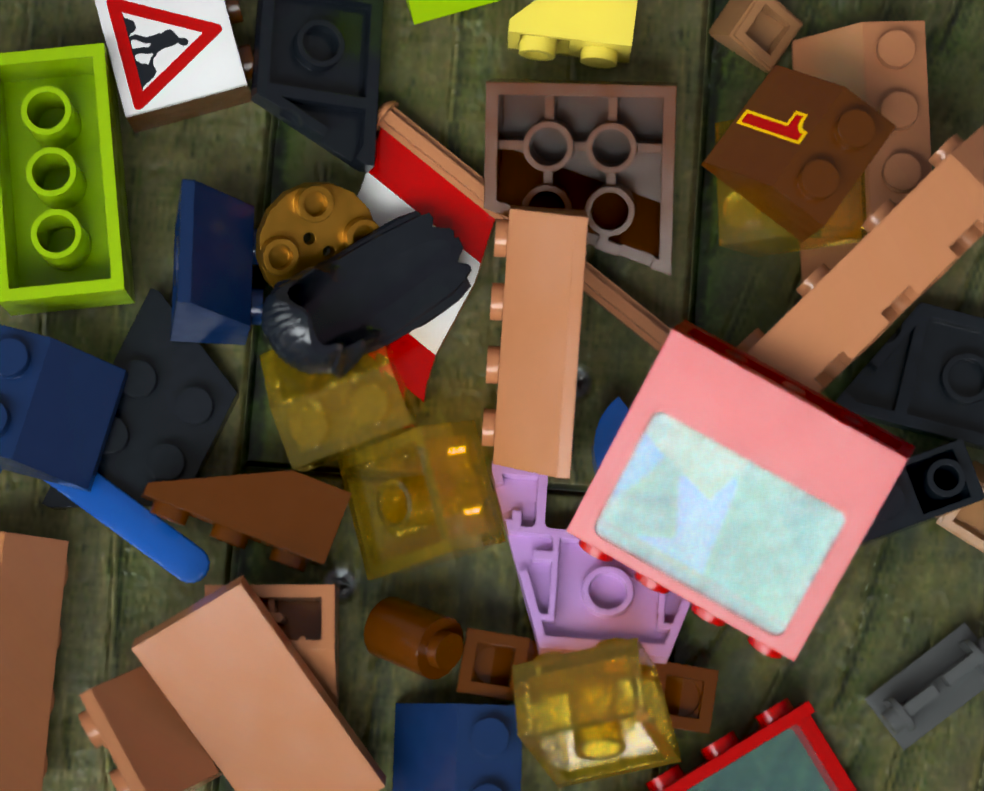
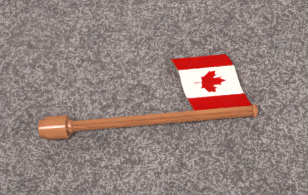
M391 100L383 103L378 108L377 131L380 130L376 141L375 166L365 174L357 197L370 210L373 221L379 227L397 217L414 211L419 212L421 215L430 213L433 217L432 227L450 228L454 231V238L459 237L463 250L458 263L468 264L472 270L467 277L471 287L457 303L422 327L412 330L386 347L367 354L371 360L425 403L427 387L437 355L476 284L496 219H509V217L484 209V178L398 110L399 102ZM330 247L328 248L325 256L330 253ZM585 260L583 292L659 353L671 329Z

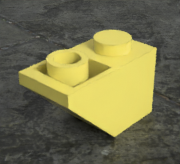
M534 0L509 19L508 48L518 49L520 56L538 61L554 60L556 54L580 57L582 64L595 68H613L617 66V62L629 63L638 0Z

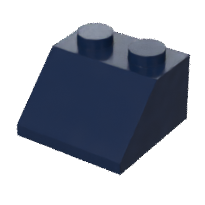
M182 179L175 219L170 341L246 345L251 325H261L263 314V288L252 287L253 265L259 266L256 259V232L258 228H254V206L199 181Z
M0 324V469L91 492L129 373L125 369L54 338Z
M396 703L392 791H521L523 705Z

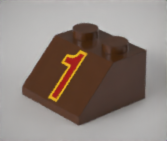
M775 65L701 165L799 241L804 242L827 224L894 131L896 125L845 86Z

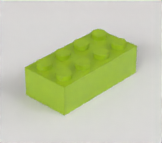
M104 43L0 53V306L11 316L135 303L117 83L106 45Z

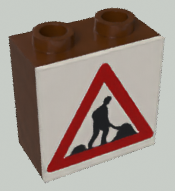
M95 0L125 117L134 133L253 102L251 101V91L248 82L252 81L254 56L250 43L238 46L233 24L244 22L238 0Z

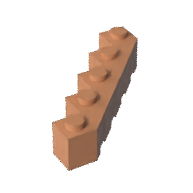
M984 125L965 141L957 133L950 137L928 160L935 169L898 205L891 199L885 201L862 224V227L868 234L832 270L824 263L820 265L796 289L803 298L766 334L758 327L736 348L821 394L841 372L876 342L907 308L942 278L969 248L984 235ZM667 416L674 426L657 445L710 500L751 463V461L671 416Z

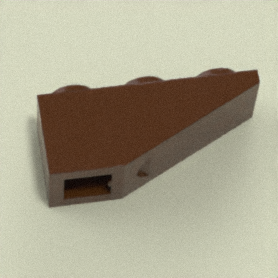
M283 470L148 482L141 497L153 502L149 513L182 526H186L188 518L191 516L213 525L210 537L244 550L250 539L273 548L269 560L304 573L308 562L316 566L325 564L352 493L297 471Z

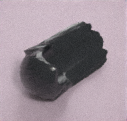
M414 211L397 217L333 257L315 266L307 267L288 279L277 282L271 294L264 301L261 318L263 321V333L269 339V343L275 353L290 367L311 375L315 373L318 375L332 373L340 380L357 365L362 356L386 347L412 330L427 324L457 303L468 291L471 284L467 277L472 270L470 265L458 263L463 250L459 237L454 238V231L450 228L432 227L433 217L430 213L421 215L419 212Z

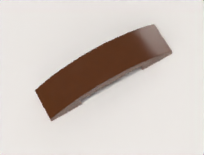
M466 628L456 692L607 719L710 734L719 670L673 662L661 664L539 655L535 640H530L531 638Z

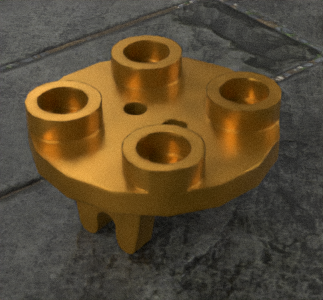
M304 182L282 192L265 210L256 232V259L264 279L274 289V285L277 282L288 279L307 267L315 266L333 257L378 229L379 226L373 221L367 206L353 192L330 182ZM310 232L311 239L304 243V235ZM326 246H330V253L324 256L323 249Z

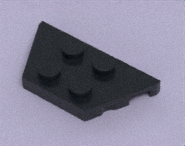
M257 0L251 101L358 172L368 173L375 166L384 0Z
M153 288L150 289L113 362V365L125 369L129 374L97 470L100 475L144 507H152L153 504L152 501L141 497L148 482L200 477L239 398V394L199 343L170 341L172 307L162 294ZM50 486L42 504L54 510L81 508L52 486Z
M921 302L835 402L871 422L949 442L963 439L965 446L984 450V318Z

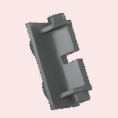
M963 623L864 699L903 751L984 690V637L981 636L977 639L967 624Z

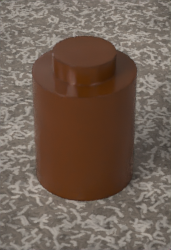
M396 596L387 597L375 605L365 624L364 642L370 654L431 680L446 676L458 664L463 653V631L455 619Z

